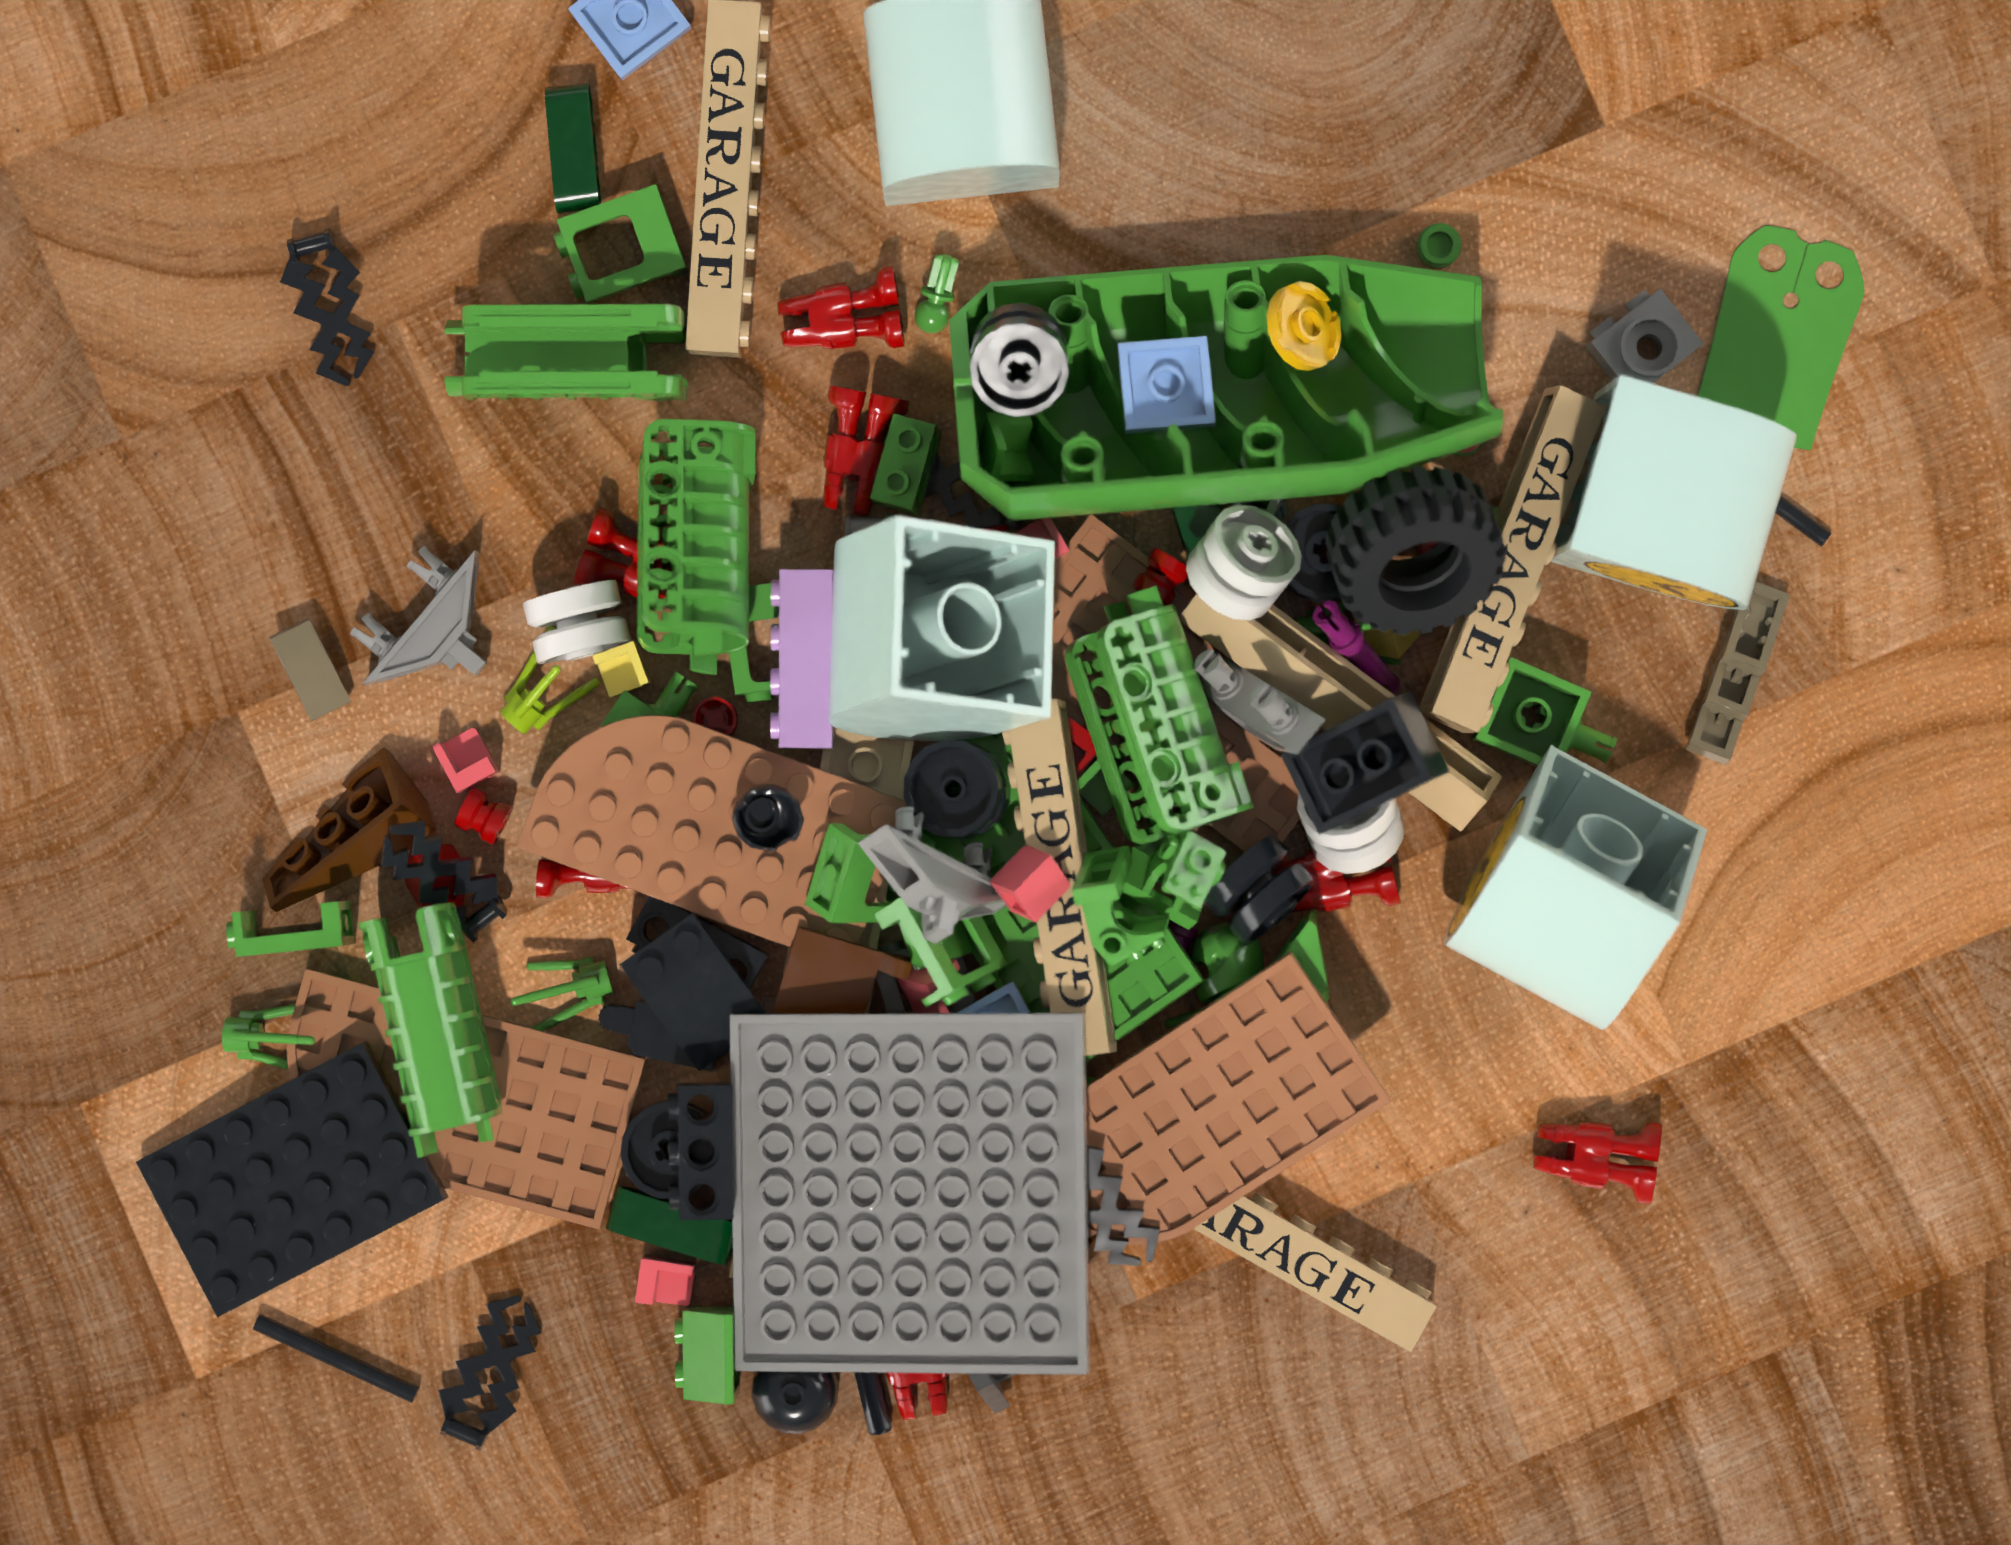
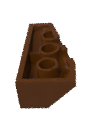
M385 747L347 777L342 783L347 789L331 809L326 805L321 808L315 815L319 822L305 839H295L263 877L262 880L269 906L273 911L278 912L380 866L383 837L385 835H389L391 838L393 852L405 847L409 851L413 835H392L389 830L390 825L425 821V839L436 830L427 800L391 752Z

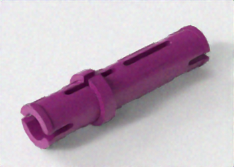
M1334 601L1323 602L1325 608L1330 612V616H1327L1321 607L1318 606L1313 613V621L1328 635L1329 644L1337 654L1344 655L1349 662L1381 686L1387 684L1395 694L1400 687V679L1364 639L1362 628L1356 622L1349 621Z

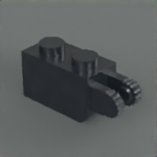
M645 1000L636 1001L635 1007L618 1006L611 1003L600 1010V1014H598L599 1025H602L603 1029L606 1028L607 1031L612 1029V1032L629 1035L627 1045L634 1055L696 1068ZM716 1060L709 1064L707 1067H705L703 1070L713 1071L715 1069Z

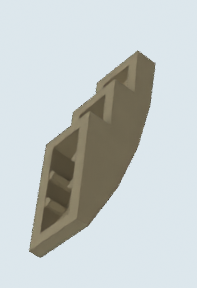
M1755 581L1748 609L1735 610L1685 750L1727 765L1731 760L1742 723L1748 716L1760 677L1766 670L1790 594Z

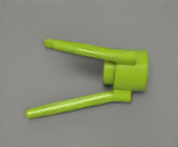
M550 626L547 628L546 632L555 630L557 628L556 626ZM534 651L514 687L504 697L507 703L499 712L512 726L523 734H526L532 726L540 731L552 717L597 687L600 683L599 679L593 678L544 712H541L546 705L539 697L560 673L561 667L554 665L532 691L526 688L522 692L538 664Z

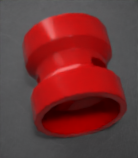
M1154 548L1148 558V568L1144 573L1138 574L1132 587L1141 591L1157 586L1163 606L1171 605L1176 597L1174 590L1178 583L1185 582L1188 577L1186 565L1169 554Z
M710 697L702 700L696 706L693 712V722L732 736L738 727L739 716L736 708L730 702L720 697Z
M473 787L459 809L454 826L463 831L475 829V832L479 833L481 840L494 845L503 832L513 807L502 801L496 803L493 801L489 802L485 792Z

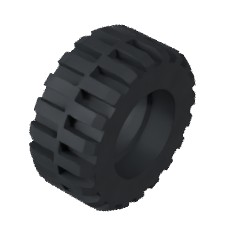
M1423 465L1410 466V471L1400 472L1399 469L1386 473L1387 477L1378 481L1374 478L1365 483L1361 492L1356 493L1354 491L1346 498L1343 503L1345 508H1339L1331 521L1332 526H1330L1326 537L1328 548L1326 553L1342 602L1356 619L1366 625L1370 624V627L1382 632L1392 629L1393 633L1397 635H1409L1410 631L1418 630L1420 634L1433 632L1432 628L1444 625L1446 628L1455 624L1456 618L1463 614L1466 617L1477 610V603L1480 600L1485 602L1494 590L1493 584H1498L1502 576L1503 564L1506 560V549L1491 505L1484 491L1479 485L1472 483L1470 478L1458 472L1452 475L1451 470L1434 466L1433 470H1427ZM1425 542H1440L1434 548L1419 556L1392 560L1396 554L1413 545Z

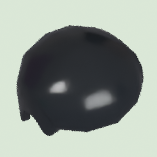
M759 784L745 791L736 800L731 817L736 834L750 848L776 851L789 841H796L804 822L799 802L786 788L775 784Z

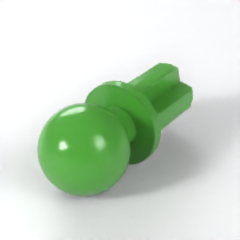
M936 254L934 256L927 285L922 286L920 290L921 294L928 298L917 306L914 319L919 329L925 333H938L947 326L949 321V311L944 302H952L955 299L952 289L959 266L958 259L950 255Z

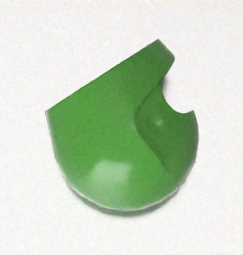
M1231 922L1216 923L1203 930L1195 939L1191 949L1190 959L1194 965L1206 964L1209 970L1208 978L1196 990V996L1201 1004L1214 1002L1264 969L1260 941L1257 939L1253 943L1244 946L1230 931Z

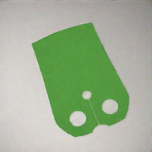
M1765 225L1751 234L1736 249L1731 259L1715 333L1697 397L1734 407L1778 423L1797 435L1794 448L1811 450L1834 376L1864 296L1863 277L1854 252L1827 240L1807 245L1806 242L1797 236L1796 231ZM1769 244L1780 246L1786 254V263L1783 268L1776 272L1764 270L1758 261L1760 250ZM1827 261L1839 264L1843 270V280L1834 289L1821 287L1815 277L1818 266ZM1795 293L1799 298L1797 307L1793 309L1785 307L1783 304L1784 295Z

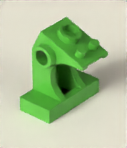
M1189 830L1178 832L1176 835L1169 834L1162 843L1160 850L1152 857L1132 847L1129 850L1132 864L1122 893L1159 914L1169 913L1170 920L1189 930L1198 922L1202 905L1210 887L1215 886L1219 882L1225 871L1226 864L1222 860L1226 851ZM1157 881L1162 883L1161 890L1172 894L1171 899L1153 890Z
M1128 846L1085 853L1071 890L1075 906L1082 905L1092 945L1111 967L1124 959L1127 962L1136 960L1147 951L1150 944L1154 949L1160 947L1163 944L1161 938L1167 933L1166 929L1170 919L1169 913L1137 916L1130 909L1122 906L1119 898L1132 864ZM1116 918L1125 920L1127 926L1123 927L1117 922Z

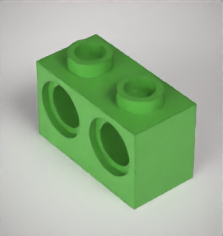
M893 414L870 496L873 502L883 507L917 516L920 515L942 436V431L937 425Z

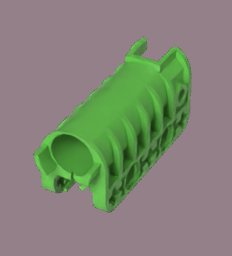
M666 304L462 306V320H447L445 334H465V352L469 353V356H465L464 376H445L446 392L448 396H462L469 401H476L477 398H499L501 400H510L511 398H533L534 400H543L544 398H566L568 400H577V398H600L601 400L634 398L635 400L686 401L688 382L682 375H658V371H647V343H685L687 330L686 314L679 306Z
M659 419L650 423L645 429L642 443V453L638 465V642L642 648L656 654H690V671L702 674L717 675V654L738 651L749 643V491L752 490L755 478V428L749 425L730 421ZM664 431L667 432L668 439L675 440V442L658 443L651 441V439H656L658 433ZM706 442V443H709L710 445H712V447L698 446V445H699L700 443ZM659 455L662 456L663 461L651 463L653 460L658 461ZM663 473L662 485H653L654 475ZM670 483V484L672 485V488L667 487V486H664V485ZM649 501L657 504L650 506ZM659 504H668L666 514L659 515ZM658 527H663V529H662V545H663V546H657V545H658V540H659V530H658ZM650 545H655V546H657V547L649 548ZM656 558H662L661 569H650L653 568ZM671 567V571L662 568ZM648 586L653 587V588H657V589L652 590V591H649V590H648ZM658 589H667L664 599L658 600ZM671 609V613L662 610ZM653 611H662L661 620H658L657 613ZM652 629L653 631L670 634H664L662 641L656 642L653 641V635L645 633V630Z
M1157 586L1126 596L1133 616H1129L1124 601L1104 606L1109 624L1102 627L1100 631L1084 635L1070 642L1065 651L1066 665L1122 832L1131 843L1136 845L1155 842L1167 838L1171 833L1176 835L1178 832L1198 828L1254 808L1239 761L1232 764L1228 763L1199 674L1194 668L1195 662L1175 604L1163 606ZM1084 650L1085 652L1092 651L1094 659L1089 661V663L1088 661H1081L1079 653ZM1098 672L1101 673L1102 677L1088 682L1087 676ZM1096 686L1103 687L1110 695V705L1107 709L1099 708L1095 703L1093 690ZM1112 714L1115 715L1116 720L1102 724L1101 719ZM1112 734H1120L1122 743L1117 746H1110L1108 737ZM1129 756L1130 761L1116 765L1115 760ZM1124 770L1133 772L1138 779V789L1133 794L1124 789L1121 780ZM1143 798L1144 804L1130 807L1129 803ZM1173 805L1175 807L1179 806L1178 814L1172 810ZM1140 817L1141 819L1148 818L1150 827L1145 830H1138L1136 828V821L1140 820Z
M454 902L420 908L416 912L424 952L407 956H400L396 936H391L387 917L358 923L359 929L363 932L364 949L371 971L375 970L381 993V997H377L378 1003H383L389 1028L385 1030L386 1037H391L396 1062L393 1063V1069L399 1072L404 1094L400 1096L401 1103H406L411 1124L408 1134L409 1137L413 1136L418 1158L439 1152L434 1132L475 1122L480 1142L494 1140L489 1118L502 1113L498 1083L461 922Z

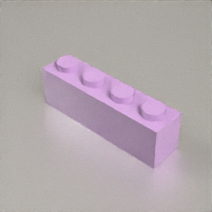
M779 570V580H771V606H779V624H771V651H779V668H771V695H779V713H771L770 735L771 739H779V748L834 749V726L829 723L833 570Z

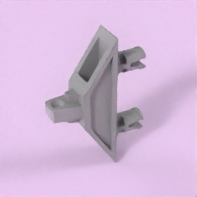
M423 546L418 552L431 566L430 571L412 560L409 561L407 568L415 572L436 590V597L404 635L397 638L377 622L370 613L365 614L361 618L374 633V638L355 627L351 630L350 635L357 638L379 657V664L361 685L370 686L442 664L453 670L460 663L473 675H479L488 662L471 648L477 639L470 632L472 630L480 552L474 550L463 565L454 571L429 551L426 546Z
M1206 650L1195 660L1194 668L1199 674L1207 700L1250 734L1276 750L1298 754L1326 720L1216 651Z
M902 807L895 812V829L885 824L858 844L909 908L921 913L922 937L937 944L940 940L953 933L954 924H957V921L995 914L1007 907L989 882L992 879L989 877L993 853L991 847L983 852V843L975 842L968 844L964 848L965 862L963 864L920 842L924 819L923 812L914 817L913 807Z

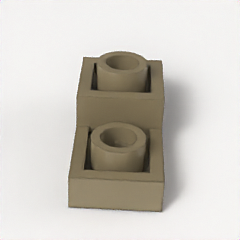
M309 618L269 637L311 721L351 702Z

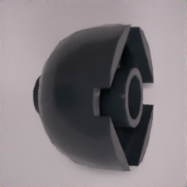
M756 1371L752 1380L751 1397L757 1414L768 1426L781 1433L800 1435L816 1430L830 1418L838 1402L839 1384L836 1372Z

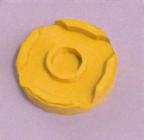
M1302 281L1276 291L1269 302L1266 314L1267 326L1273 346L1282 359L1295 369L1311 371L1327 365V362L1333 360L1337 355L1342 338L1341 325L1337 312H1331L1330 307L1326 303L1331 300L1325 292L1312 283Z

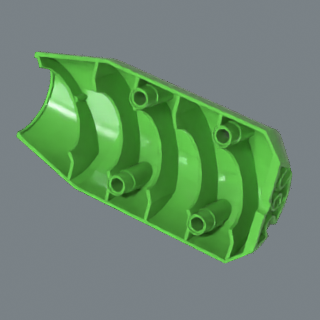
M1314 255L990 282L949 319L962 480L1008 520L1015 521L1347 494L1362 489L1365 483L1374 478L1378 481L1387 477L1386 473L1396 469H1399L1400 472L1409 471L1410 466H1422L1498 437L1503 426L1502 409L1492 407L1488 396L1482 338L1481 277L1331 255ZM1299 281L1312 283L1325 292L1331 300L1326 303L1330 307L1331 312H1337L1341 325L1342 338L1337 355L1333 360L1328 361L1327 365L1311 371L1295 369L1282 359L1273 346L1267 326L1266 314L1270 299L1278 289ZM1026 303L1044 309L1057 319L1066 336L1069 375L1064 391L1050 407L1035 415H1030L1033 425L1026 453L1033 470L1032 479L1030 481H998L986 471L979 450V442L986 413L999 412H996L981 401L972 385L970 343L975 327L987 313L1003 305ZM1207 336L1215 426L1179 430L1173 424L1168 427V431L1126 434L1117 349L1118 343Z

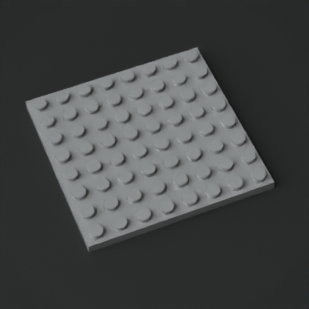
M1085 1013L730 1015L735 1371L1088 1374L1090 1372Z

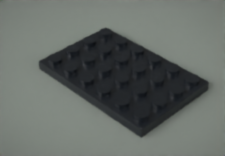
M367 1041L136 1161L217 1317L448 1198L428 1156L417 1157L413 1136L409 1137L408 1134L411 1124Z

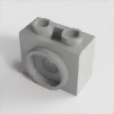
M1660 288L1651 296L1644 290L1624 305L1629 313L1618 322H1615L1610 316L1590 332L1594 340L1586 348L1611 381L1619 375H1624L1653 384L1704 343ZM1648 338L1655 342L1658 351L1655 359L1646 360L1638 354L1636 345L1639 339Z

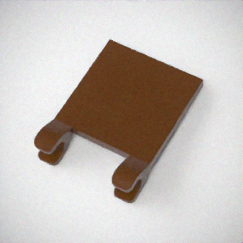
M798 926L773 1011L781 1014H865L878 970L900 979H907L912 968L911 960L907 956L883 952Z

